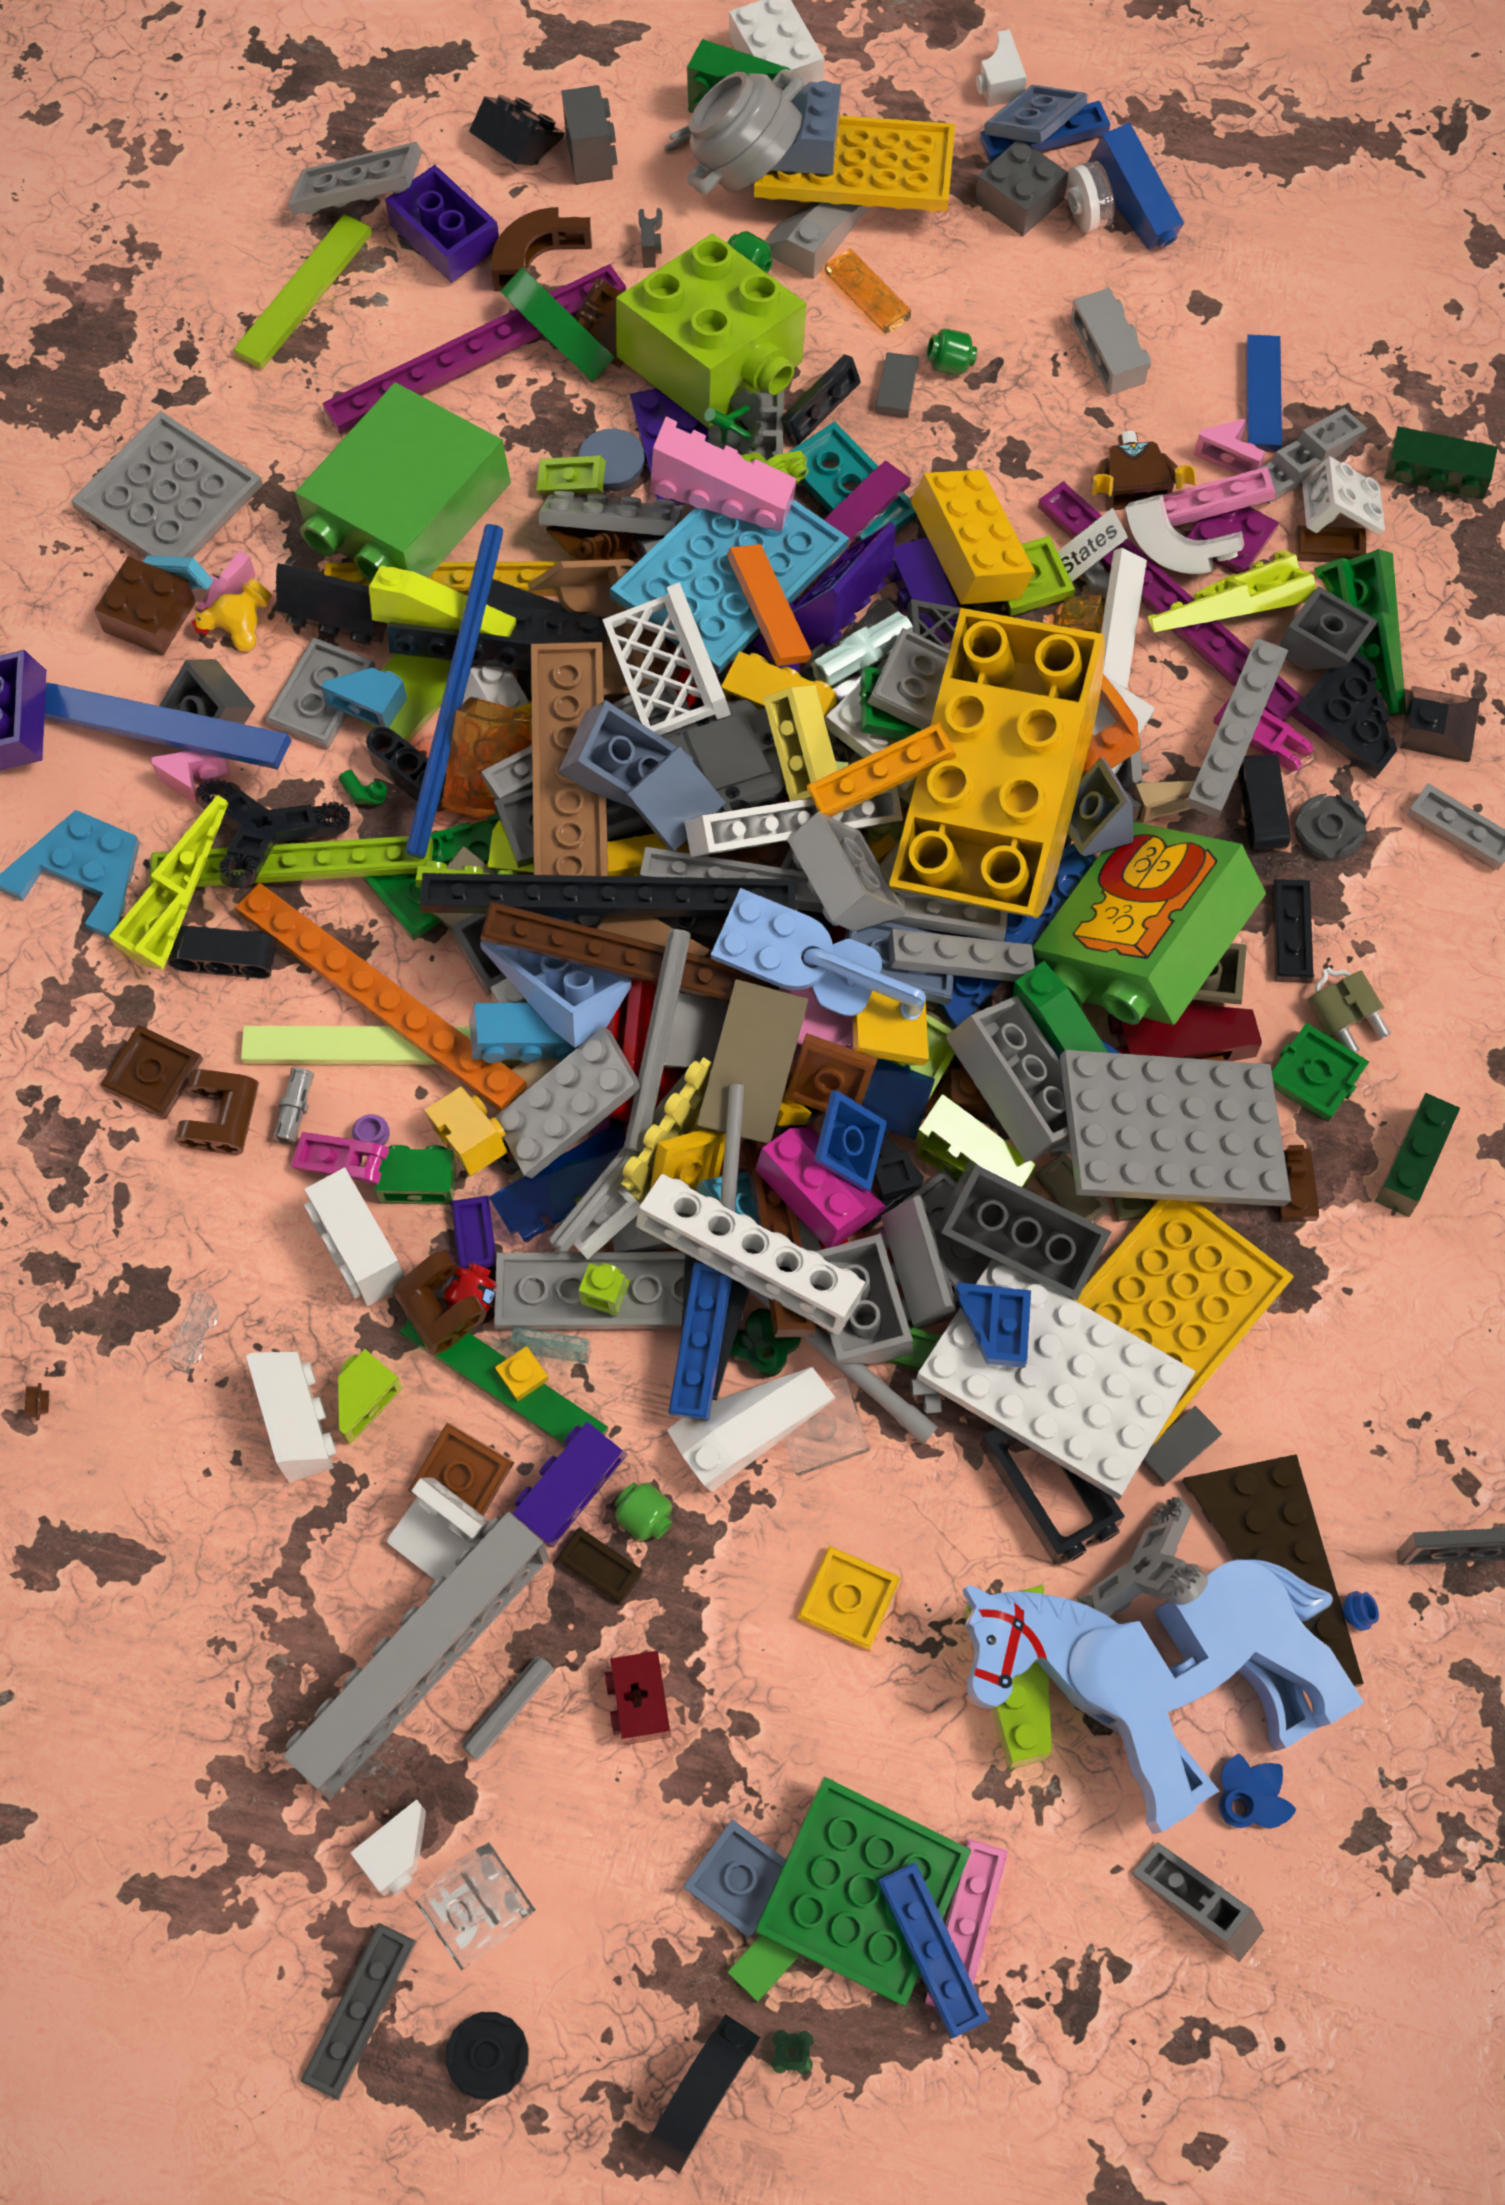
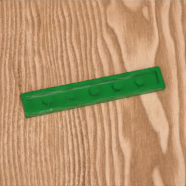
M408 1320L400 1330L401 1335L429 1354L411 1322ZM470 1333L445 1352L431 1355L565 1447L567 1445L564 1443V1440L571 1430L577 1425L583 1427L587 1421L604 1435L608 1431V1426L546 1384H543L517 1402L495 1369L497 1365L507 1358Z

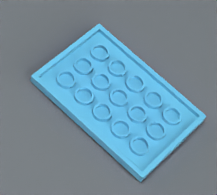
M793 500L782 532L695 507L610 588V598L628 610L667 595L666 587L680 582L715 673L719 675L737 657L739 651L742 652L761 633L726 556L729 548L761 544L789 604L848 547L849 537L795 500ZM664 608L652 613L648 622L663 626L669 615L667 609ZM666 637L677 646L680 644L678 640Z

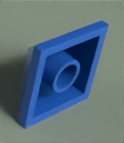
M831 1091L814 1161L863 1191H871L887 1121L839 1091Z

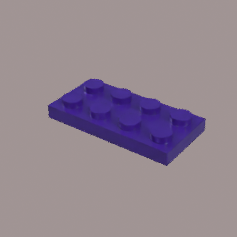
M655 388L630 393V402L640 441L644 448V456L650 479L653 447L666 417L677 421L676 428L689 434L696 430L706 435L704 441L710 440L707 427L659 389ZM655 494L656 500H671L675 502L676 506L686 504L673 499H665Z

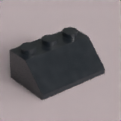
M281 563L277 564L276 611L286 619V624L305 629L306 624L318 627V632L332 637H338L340 632L351 635V641L363 645H370L371 641L382 643L387 623L372 620L369 586Z

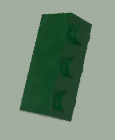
M1398 426L1390 447L1384 479L1394 480L1401 484L1408 483L1428 487L1435 491L1442 490L1462 494L1469 498L1484 499L1492 480L1498 446Z
M1425 1092L1413 1114L1376 1197V1203L1407 1217L1411 1216L1423 1195L1460 1107Z

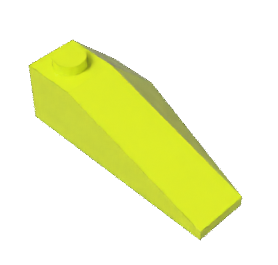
M380 566L369 585L372 620L385 623L397 622L451 630L460 629L468 597L416 572ZM486 605L479 633L510 637L516 625V618Z

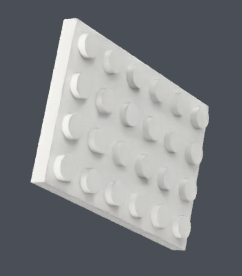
M992 1259L977 1281V1285L1031 1290L1026 1367L1019 1368L986 1364L960 1307L919 1370L916 1379L1117 1500H1120L1196 1371L1065 1294Z

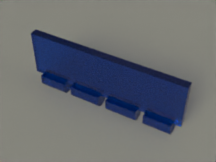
M618 1122L563 1153L535 1177L529 1178L524 1176L489 1196L490 1201L511 1235L518 1232L525 1243L547 1230L546 1225L541 1219L543 1216L548 1215L553 1225L567 1217L576 1206L574 1198L579 1195L582 1198L625 1146L626 1134Z

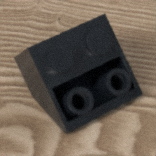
M498 95L497 98L484 96L469 130L471 134L513 163L533 166L563 139L565 132L555 126L556 121L553 118L542 113L538 115L532 111L533 105L519 97L511 100L503 95Z

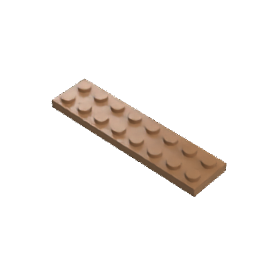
M602 642L531 644L534 875L608 876L606 797L586 790L558 772L585 712L604 701Z

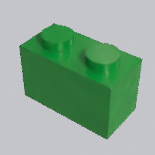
M391 1145L388 1147L387 1159L382 1160L379 1172L382 1174L379 1184L375 1185V1193L380 1204L451 1205V1201L454 1200L457 1165L453 1150H448L440 1145H430L425 1149H410V1147L405 1145Z

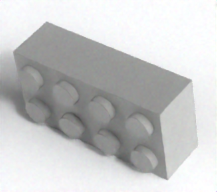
M1018 996L970 1015L945 1037L1026 1163L1070 1142L1060 1060Z

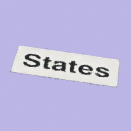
M1113 508L1058 551L1071 582L1128 538Z

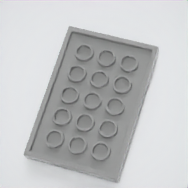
M1065 1050L1060 1055L1076 1195L1286 1206L1291 1201L1270 1064Z

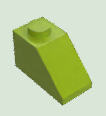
M366 1349L358 1356L354 1354L348 1358L340 1370L341 1374L338 1376L339 1430L344 1440L349 1444L365 1430L403 1389L399 1378Z

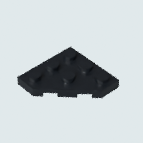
M1356 652L1346 667L1328 668L1291 716L1375 779L1397 752L1394 738H1390L1386 723L1389 721L1383 696H1379L1375 680L1378 677L1375 666Z

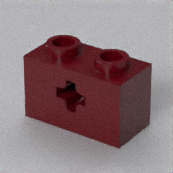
M658 1651L610 1658L612 1670L604 1671L607 1694H615L617 1710L610 1711L613 1735H621L623 1745L671 1738ZM640 1690L641 1696L647 1697L641 1700L642 1707L634 1708L632 1701H626L632 1698V1691Z

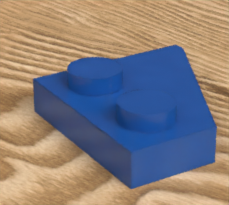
M957 1282L955 1295L986 1364L1025 1368L1028 1355L1031 1290Z

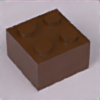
M127 556L94 611L103 632L164 656L196 601L188 579Z

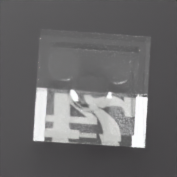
M490 1842L456 1859L415 1902L461 1971L511 1935L536 1911Z

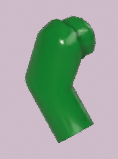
M346 770L338 777V781L355 804L378 806L386 800L387 787L380 781H377L376 784L371 782L369 786L362 785L352 770Z

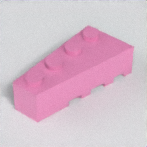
M668 417L665 418L653 447L650 493L665 499H673L690 504L699 509L717 512L729 518H737L757 524L763 528L782 532L794 500L797 478L757 459L750 463L738 454V450L727 445L724 449H720L704 441L706 435L696 430L689 434L676 428L677 421Z

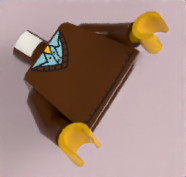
M1125 431L1118 436L1119 445L1111 446L1108 457L1099 462L1091 478V495L1096 496L1097 493L1106 494V511H1109L1111 508L1123 510L1129 502L1172 493L1174 484H1176V489L1178 490L1182 489L1183 484L1186 483L1193 486L1196 485V469L1192 465L1178 466L1165 453H1161L1157 443L1153 441L1139 443L1136 432Z

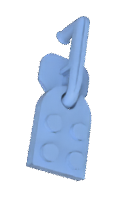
M740 888L711 953L712 960L780 988L803 990L812 987L818 1003L823 1008L843 1016L850 1017L861 1013L866 1007L872 991L902 1002L900 1011L902 1016L908 1020H915L920 1016L926 1000V995L922 990L881 974L882 959L874 948L853 939H845L832 944L828 931L816 919Z

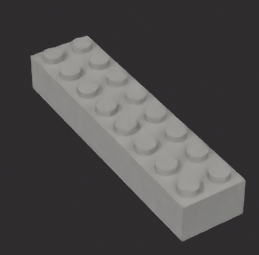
M509 1511L502 1519L497 1516L486 1526L482 1533L485 1537L475 1548L472 1546L467 1547L459 1555L455 1562L457 1565L455 1570L447 1578L441 1576L433 1583L427 1593L430 1597L419 1608L414 1606L403 1616L399 1623L402 1627L392 1638L388 1636L383 1638L371 1653L373 1656L372 1660L363 1669L357 1667L345 1679L343 1683L345 1689L335 1700L332 1698L327 1699L316 1711L314 1716L317 1719L306 1731L304 1729L297 1731L286 1744L288 1751L283 1757L329 1801L334 1798L549 1561L544 1542Z

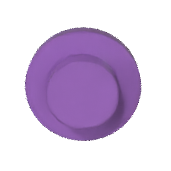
M368 1114L356 1121L352 1129V1136L354 1140L385 1145L390 1136V1129L382 1117Z

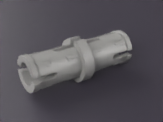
M299 1067L291 1068L285 1095L280 1098L278 1104L281 1109L272 1136L274 1140L284 1144H296L302 1117L307 1113L309 1107L306 1102L314 1078L313 1072Z

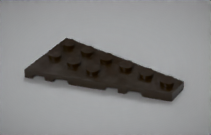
M1297 1454L1185 1477L1182 1483L1188 1492L1193 1494L1203 1509L1202 1513L1209 1524L1212 1523L1224 1541L1225 1548L1233 1560H1261L1279 1565L1308 1584L1332 1595L1333 1601L1330 1607L1302 1623L1316 1638L1330 1647L1354 1687L1362 1686L1364 1682Z

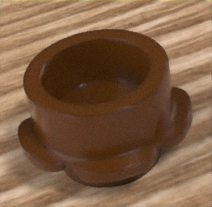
M38 1382V1386H26L24 1417H36V1421H39L40 1413H48L49 1390H42V1384Z

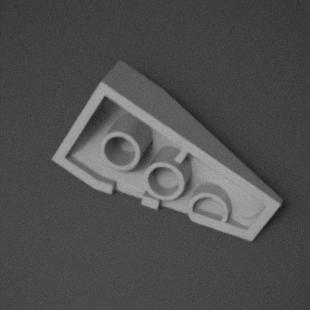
M812 201L776 225L765 239L770 244L771 257L814 279L869 207L853 204L833 205L826 202Z

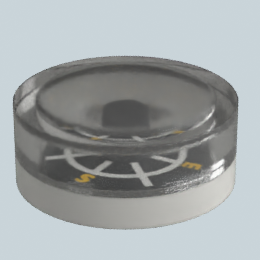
M1092 161L1071 167L1068 170L1067 194L1073 217L1080 230L1087 233L1111 226L1115 214L1114 197L1108 175L1099 161Z

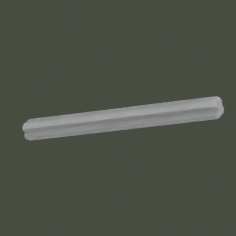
M670 929L668 932L638 1077L642 1086L635 1093L625 1140V1148L629 1150L643 1151L645 1148L643 1143L644 1136L652 1126L691 937L689 932L680 929Z
M686 1072L683 1073L656 1106L652 1125L656 1124L659 1126L666 1115L664 1106L668 1098L673 1093L680 1094L686 1084L684 1080ZM625 1146L620 1150L549 1237L550 1244L556 1250L566 1253L621 1186L625 1178L622 1175L623 1169L628 1160L633 1156L638 1158L641 1152L629 1150Z

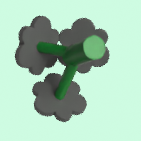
M744 388L739 391V394H734L730 398V404L735 411L728 415L713 408L705 411V420L716 425L708 431L710 439L707 441L708 443L720 449H724L727 445L738 450V454L740 453L741 455L748 454L750 450L755 451L761 444L764 424L757 420H761L764 417V412L761 409L762 399L757 393L750 394V391ZM734 419H736L737 421L742 420L743 424L746 427H748V429L745 431L744 429L735 425Z

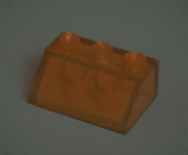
M472 696L456 710L441 808L472 817H488L497 813L494 804L496 799L482 780L481 771L532 745L531 713Z

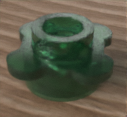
M784 2030L775 2032L772 2037V2043L775 2045V2058L771 2061L772 2069L778 2074H783L786 2070L798 2071L801 2075L808 2074L813 2067V2063L809 2059L810 2047L813 2044L812 2035L807 2031H801L799 2034H787ZM790 2048H794L797 2052L793 2057L788 2054Z

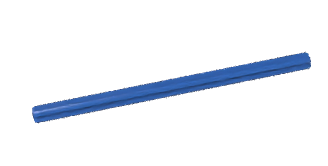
M486 524L484 527L406 847L407 855L413 858L423 859L426 856L503 537V528L498 525Z

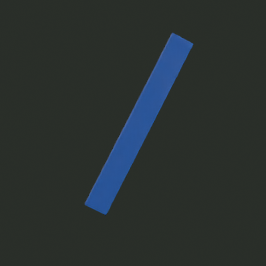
M46 683L44 719L276 770H278L292 741L287 733L59 684Z

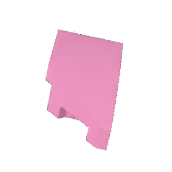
M238 551L219 579L210 575L213 582L209 587L208 594L199 603L198 610L200 612H203L205 608H209L223 594L241 593L242 584H246L251 578L256 576L249 555Z

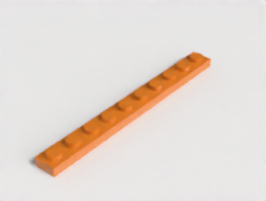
M259 883L235 907L240 916L263 933L276 938L277 943L499 1111H503L526 1089V1081L503 1063H489L483 1059H472L471 1039L263 884Z

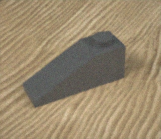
M1159 1842L1155 1844L1132 1873L1135 1878L1201 1935L1237 1962L1242 1960L1264 1932V1928L1253 1909Z

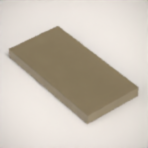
M735 980L697 1126L726 1134L729 1084L744 1085L741 1138L766 1145L771 1142L808 998Z

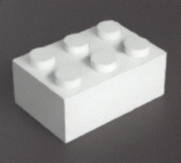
M760 0L729 11V39L735 50L790 68L791 72L803 78L804 86L809 82L824 81V57L791 0Z
M344 1167L305 1188L304 1190L310 1201L305 1203L304 1207L316 1231L327 1246V1250L337 1268L339 1267L354 1299L362 1296L368 1307L393 1293L394 1286L404 1278L402 1269L346 1168Z

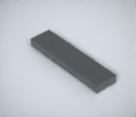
M378 1923L301 2082L340 2101L417 1944L416 1940Z

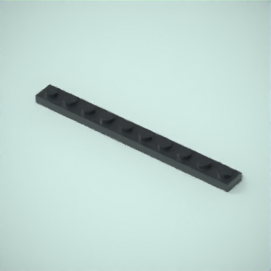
M422 873L420 908L421 913L487 914L491 901L541 915L727 918L740 888L795 910V879Z

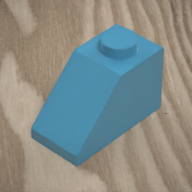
M373 667L326 680L321 686L327 705L376 727L389 728L407 700L404 684L400 677L390 671L382 672Z

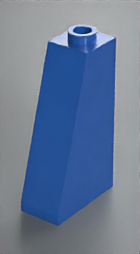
M1129 122L1102 134L1086 164L1089 171L1148 250L1157 245L1163 248L1172 244L1178 238L1177 234L1182 228L1184 221L1131 123Z

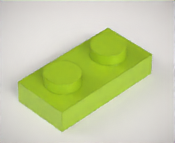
M601 455L540 459L536 491L542 496L554 494L555 491L560 490L571 491L574 494L603 493L606 460Z

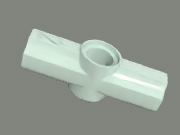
M898 611L869 629L867 626L861 628L844 639L840 646L826 652L811 663L814 677L816 680L825 682L832 687L856 672L862 673L865 666L873 667L883 660L886 654L891 652L902 627L913 632L911 622L907 616L902 615Z

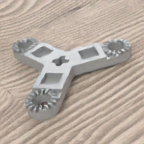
M1178 1496L1177 1498L1172 1497L1171 1500H1166V1505L1161 1503L1162 1508L1157 1507L1155 1509L1156 1512L1152 1513L1150 1518L1151 1525L1144 1530L1130 1562L1093 1586L1091 1593L1086 1594V1596L1081 1595L1080 1599L1077 1597L1075 1601L1109 1616L1114 1612L1118 1613L1125 1610L1132 1600L1142 1593L1177 1605H1184L1195 1600L1205 1590L1208 1584V1577L1196 1564H1188L1182 1559L1173 1557L1177 1552V1546L1192 1513L1182 1498Z

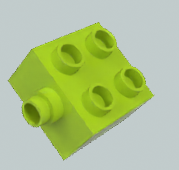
M711 233L616 297L617 357L703 425L710 428L714 424L705 420V411L713 408L725 415L730 414L734 411L730 404V398L734 394H739L740 390L746 388L750 391V394H758L761 391H765L771 395H777L788 386L793 377L794 368L801 364L803 359L807 303L732 248L727 242Z

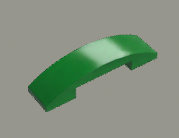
M523 267L500 291L593 383L615 359Z

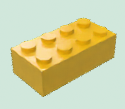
M984 470L924 473L911 499V504L960 604L1020 600L1035 570Z

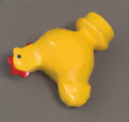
M253 578L246 584H242L241 594H223L209 608H205L201 613H195L196 618L192 621L195 632L208 635L210 630L221 628L231 634L233 644L241 652L253 650L257 641V636L255 635L258 625L256 610L258 607H267V602L272 597V594Z

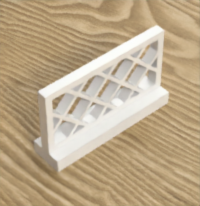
M680 582L666 587L668 594L602 619L641 723L658 735L665 734L714 714L717 720L731 715ZM664 608L667 609L669 615L663 626L648 622L652 613ZM625 623L636 626L629 639L616 635L613 628ZM643 629L658 633L651 647L637 642ZM665 637L680 642L674 655L659 650ZM620 645L625 646L623 651L621 650ZM632 649L647 654L640 668L626 663ZM683 653H684L686 659L681 658V656H682ZM654 657L669 662L662 676L647 671ZM677 665L691 670L685 684L670 679ZM630 673L636 675L635 678H634V680L632 679V676H631ZM643 678L658 683L651 697L637 692ZM694 682L696 683L697 688L692 687ZM665 686L680 691L674 705L658 700ZM688 694L702 698L704 706L691 711L681 708ZM641 702L647 704L646 707H645V709L643 708V705H642ZM654 707L669 712L665 721L650 726L648 718Z

